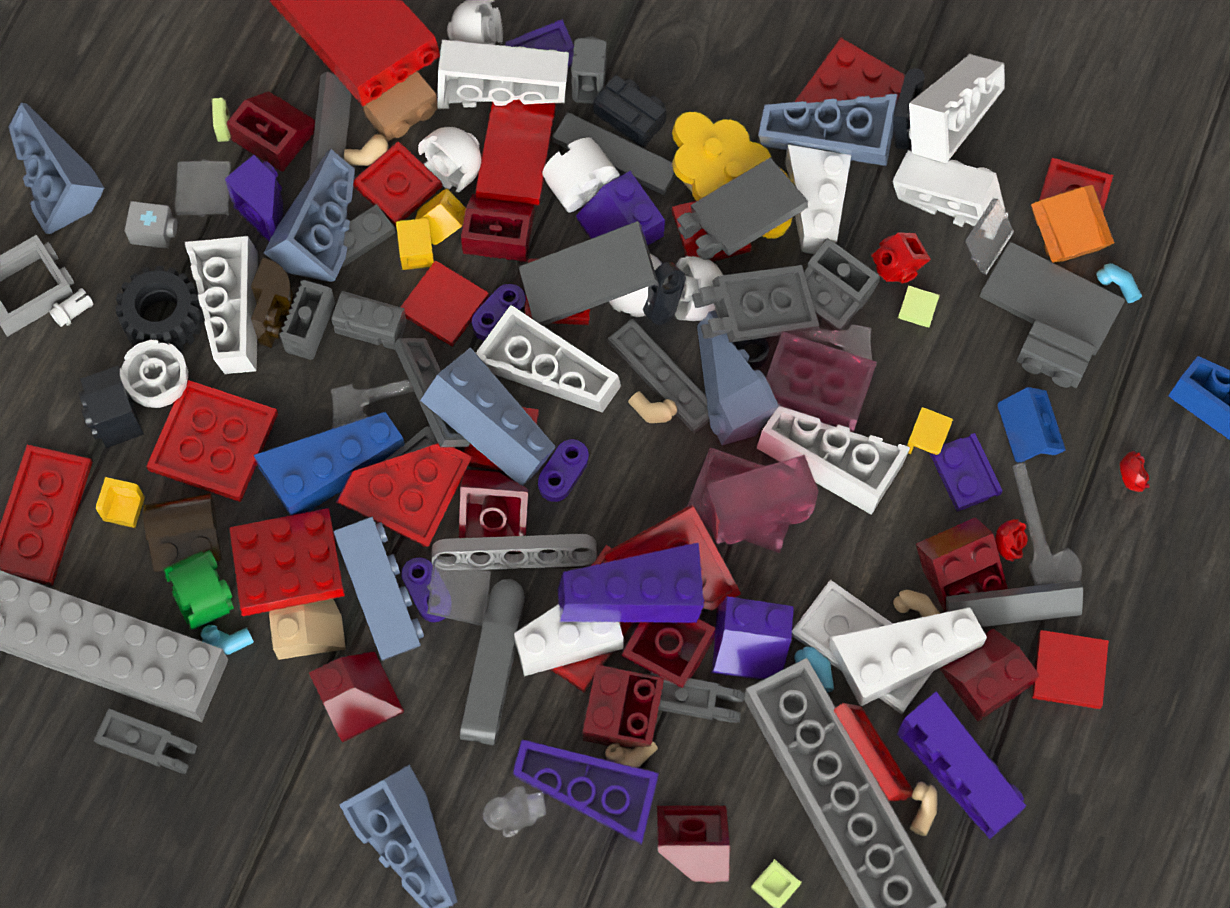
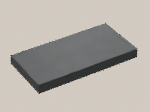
M638 221L519 266L532 318L542 326L658 283L642 225Z
M1011 241L979 296L1032 324L1037 319L1095 345L1096 348L1093 352L1095 356L1125 302L1124 298Z

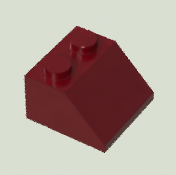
M700 619L697 620V623L640 622L624 649L622 656L683 688L698 669L714 641L716 628Z
M994 628L985 633L987 638L981 648L939 668L977 722L1031 687L1039 677V673L1020 647Z

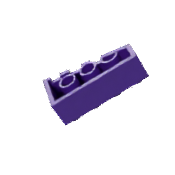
M699 542L563 572L558 588L560 622L697 623L704 607Z
M937 692L904 718L897 735L989 839L1023 811L1026 805L1023 802L1024 797L1013 784H1009L1005 780L997 765L987 757Z
M521 740L513 772L517 779L642 845L658 781V773Z

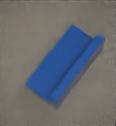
M1027 387L998 403L997 406L1016 462L1022 463L1040 453L1057 455L1066 450L1046 390Z

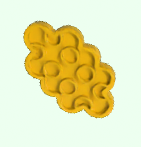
M687 112L680 115L673 126V139L679 147L672 161L673 171L680 180L692 185V193L696 201L771 158L768 150L761 144L750 142L749 134L745 127L733 120H720L713 124L703 114ZM792 218L762 236L766 238L783 236L790 227Z

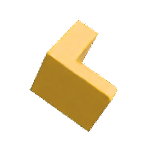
M446 188L419 209L415 219L427 218L429 220L431 243L437 245L463 226L466 207Z
M424 218L396 222L402 270L431 267L434 263L429 220Z
M922 407L907 447H911L908 453L911 454L913 448L917 447L939 455L953 419Z
M105 477L96 504V510L103 521L135 528L145 496L137 484Z

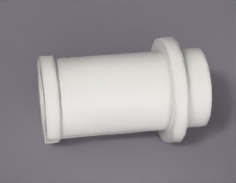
M82 288L62 303H54V308L49 311L60 327L65 324L69 326L71 324L70 320L94 305L89 295L85 296L86 292Z

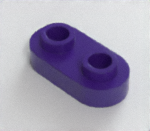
M514 284L500 286L475 312L472 318V328L477 338L485 341L510 305L523 313L526 298L524 291L519 286ZM508 295L515 297L512 302L504 300ZM486 318H491L494 320V322L490 325H485L482 323L483 320Z
M574 439L562 442L542 470L538 478V488L540 494L546 500L558 502L565 499L586 469L589 454L587 447L582 442ZM570 451H575L578 456L574 459H569L566 454ZM551 478H558L561 482L557 486H552L549 484V480Z
M419 557L409 560L402 569V579L420 616L429 622L444 620L451 611V600L432 563L425 558ZM421 569L425 573L421 578H415L412 576L413 572ZM431 598L440 600L439 604L435 607H430L427 603Z

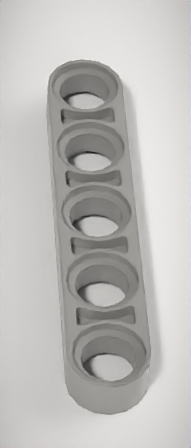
M587 534L442 539L432 545L431 562L436 569L442 571L586 566L596 560L597 544L596 540ZM579 548H587V549H589L588 551H585V552H576V551H574L575 549H579ZM546 549L555 550L553 553H542L540 551ZM508 551H520V552H522V553H520V554H515V555H514V554H508V553H506V552H508ZM475 552H486V553H488V554H487V555H483V556H478V555H474L473 553H475ZM451 553L454 556L442 557L439 554Z

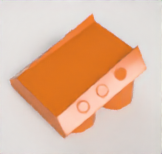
M1093 185L1081 187L1031 204L1036 224L1039 226L1045 242L1044 249L1046 255L1051 258L1052 263L1073 259L1114 244Z

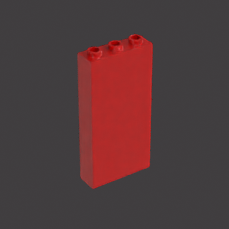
M269 0L362 106L378 99L384 92L398 83L404 82L409 76L424 66L430 65L435 59L440 57L435 36L402 0Z

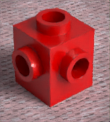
M898 232L896 235L889 236L879 244L880 248L871 255L876 263L878 274L886 282H909L918 275L917 271L931 260L916 233Z

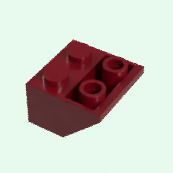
M269 91L245 99L226 123L233 142L260 159L269 162L281 172L286 169L314 134L315 119Z
M472 194L466 207L461 233L463 254L526 262L536 205L476 198V194Z
M976 517L916 543L923 572L945 613L946 596L1008 589L994 535Z
M596 665L583 727V741L607 746L619 744V747L651 746L664 678Z

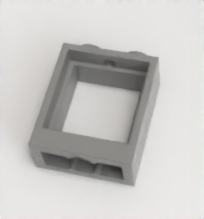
M37 235L0 255V281L41 258L56 281L57 286L10 313L7 312L0 301V326L6 336L13 334L49 313L54 308V303L60 304L73 295L70 288L74 284L72 277L65 267L58 269L54 261L59 258L49 242L43 245Z

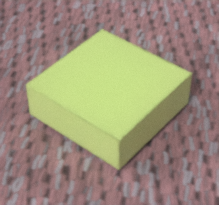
M223 98L212 99L213 127L218 142L229 141L230 133L226 123L230 118L226 101Z
M908 286L898 318L929 328L939 295Z
M774 859L751 888L771 906L781 908L801 885V882Z

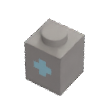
M131 201L125 226V233L130 244L169 248L170 238H174L177 232V219L173 218L170 207Z

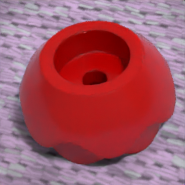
M1129 452L1120 461L1123 482L1126 488L1135 492H1143L1144 489L1150 487L1147 484L1149 474L1144 469L1145 460L1140 452Z
M1012 519L1000 525L995 537L999 554L1009 561L1022 558V549L1028 542V537L1024 532L1027 525L1018 522L1019 519Z

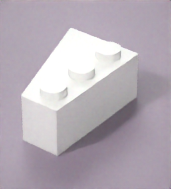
M788 145L785 164L790 181L808 200V208L795 215L802 252L815 254L827 238L837 243L851 155Z
M908 150L892 181L898 199L934 215L937 210L955 217L953 223L962 227L964 222L982 229L981 236L988 239L991 238L1005 210L996 173L983 167L974 168L966 166L957 160H949L947 163L913 154L912 151Z
M559 604L514 633L524 676L623 649V635L619 622H560Z

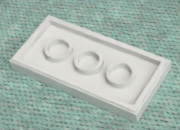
M830 580L794 627L792 636L805 646L817 649L829 660L830 664L841 671L829 648L831 637L893 623ZM932 672L879 698L903 714Z

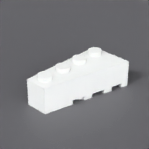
M442 40L438 69V109L449 108V103H462L463 107H476L477 102L493 101L495 106L507 105L512 100H521L523 104L564 102L569 52L499 46L490 43H470L460 40Z
M248 236L185 242L192 265L193 278L196 281L199 293V303L205 318V326L213 359L224 374L257 371V335L251 321L257 303L251 289V284L258 270V251Z
M510 305L476 352L477 356L495 375L599 412L605 410L621 387L617 374L512 305Z
M781 406L776 409L763 428L757 445V449L871 515L901 469L911 447L901 444L898 447L882 442V438L873 435L865 437L850 432L848 427L841 425L834 427L820 422L819 418Z
M969 607L831 637L829 648L861 707L981 648L987 637Z

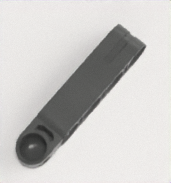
M503 579L497 582L490 594L461 726L460 739L479 741L489 745L496 744L516 649L514 633L520 629L525 604V594L522 586L512 579Z

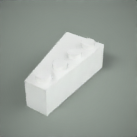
M969 54L909 103L911 125L909 138L912 141V153L947 163L1004 90V63Z

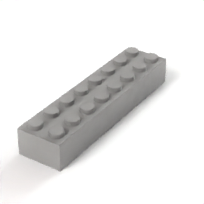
M0 571L1 651L200 722L203 721L228 662L223 649Z
M808 658L747 688L744 696L747 706L858 907L945 908L947 905L874 775L834 712L835 706Z

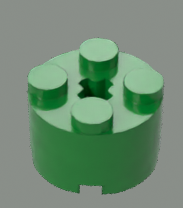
M210 550L204 553L201 551L163 568L167 582L172 581L173 597L191 630L230 613V610L234 609L230 599L232 598L230 589L224 579L220 580L216 571L218 566Z

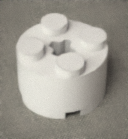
M582 138L567 145L570 151L563 156L557 152L543 169L542 173L546 183L567 212H573L585 206L604 185L620 177L619 172L592 138Z

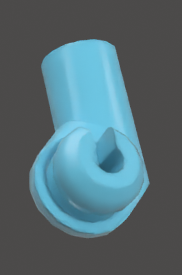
M1113 263L1105 264L1103 269L1098 270L1097 277L1101 284L1109 285L1113 281L1119 285L1127 303L1135 302L1142 297L1130 272Z
M208 625L201 631L202 642L223 649L226 655L254 643L247 627L231 635L219 631L215 625Z
M804 647L803 650H798L794 656L795 662L798 663L808 658L826 692L833 691L834 684L829 660L814 647Z

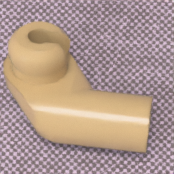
M376 134L371 137L361 150L345 149L344 160L349 165L370 166L387 151V139L383 135Z
M640 391L636 392L628 401L648 423L668 422L677 413V406L674 401L665 399L663 403H650Z
M908 589L903 590L893 600L894 607L900 613H906L909 609L918 611L922 617L941 614L931 599L919 592Z
M653 741L651 746L635 747L634 749L619 747V744H612L606 749L605 755L607 761L639 768L658 747Z
M918 782L912 796L915 800L921 801L922 804L910 829L919 835L926 836L937 814V790L932 784L928 786L924 782Z

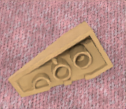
M334 599L269 611L273 650L278 660L346 649L342 616Z

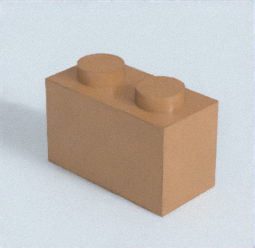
M415 72L404 82L398 83L384 92L378 99L372 100L363 106L365 116L380 135L387 139V142L393 138L402 137L411 126L420 120L425 121L435 113V110L438 109L436 93L418 72Z

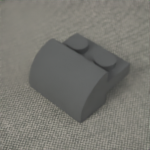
M829 238L826 239L808 262V268L804 271L816 314L840 332L859 308L862 309L880 279L877 273Z

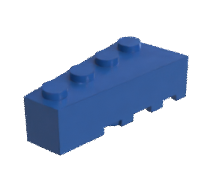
M1197 356L1168 396L1230 440V370Z
M383 412L256 454L254 458L259 470L291 516L309 512L340 493L351 472L383 462L405 444L402 435L387 413Z

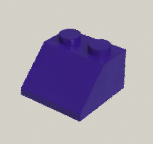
M253 155L227 176L225 182L234 208L269 242L283 219L284 204L280 194L282 188L276 180L278 173L267 161L262 163Z
M631 171L604 185L576 215V219L590 239L637 221L642 225L647 246L664 237L665 219Z
M726 597L717 607L712 673L764 680L782 671L792 637L794 606Z

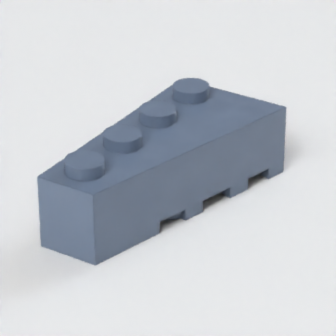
M888 94L885 97L876 98L864 96L856 97V99L837 101V99H827L824 102L815 103L804 101L768 104L764 106L758 136L761 144L765 147L787 150L788 145L848 154L851 155L850 160L887 166L894 131L893 115L898 97L897 94Z
M471 347L437 374L420 400L522 486L539 471L555 449V445Z
M373 517L333 531L381 661L420 647L418 639L423 638L424 634L418 618L411 620L406 607L411 606L412 602L406 587L399 588L394 575L399 574L400 570L394 555H386L383 543L388 542L382 523L375 524Z

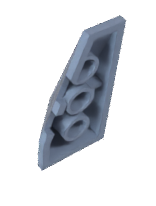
M21 103L9 125V131L17 159L24 161L27 174L23 177L25 187H31L34 200L30 204L33 214L44 232L52 234L91 213L102 195L104 186L92 167L27 103Z
M713 310L708 312L707 316L699 322L697 329L710 426L713 433L718 436L721 445L756 436L779 405L765 376L760 370L753 371L747 363L749 360L747 352L744 349L738 350L733 344L734 342L729 343L727 333L713 338H703L700 326L708 324L709 319L718 318L716 311Z

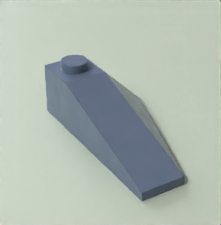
M332 149L327 151L274 231L264 251L265 255L279 264L287 273L329 282L336 279L347 254V247L344 246L345 232L349 230L350 221L346 219L347 206L352 202L355 171L351 165Z
M410 765L340 804L356 836L364 844L369 842L381 855L378 860L386 868L391 866L400 875L402 886L422 908H448L457 903L427 796Z

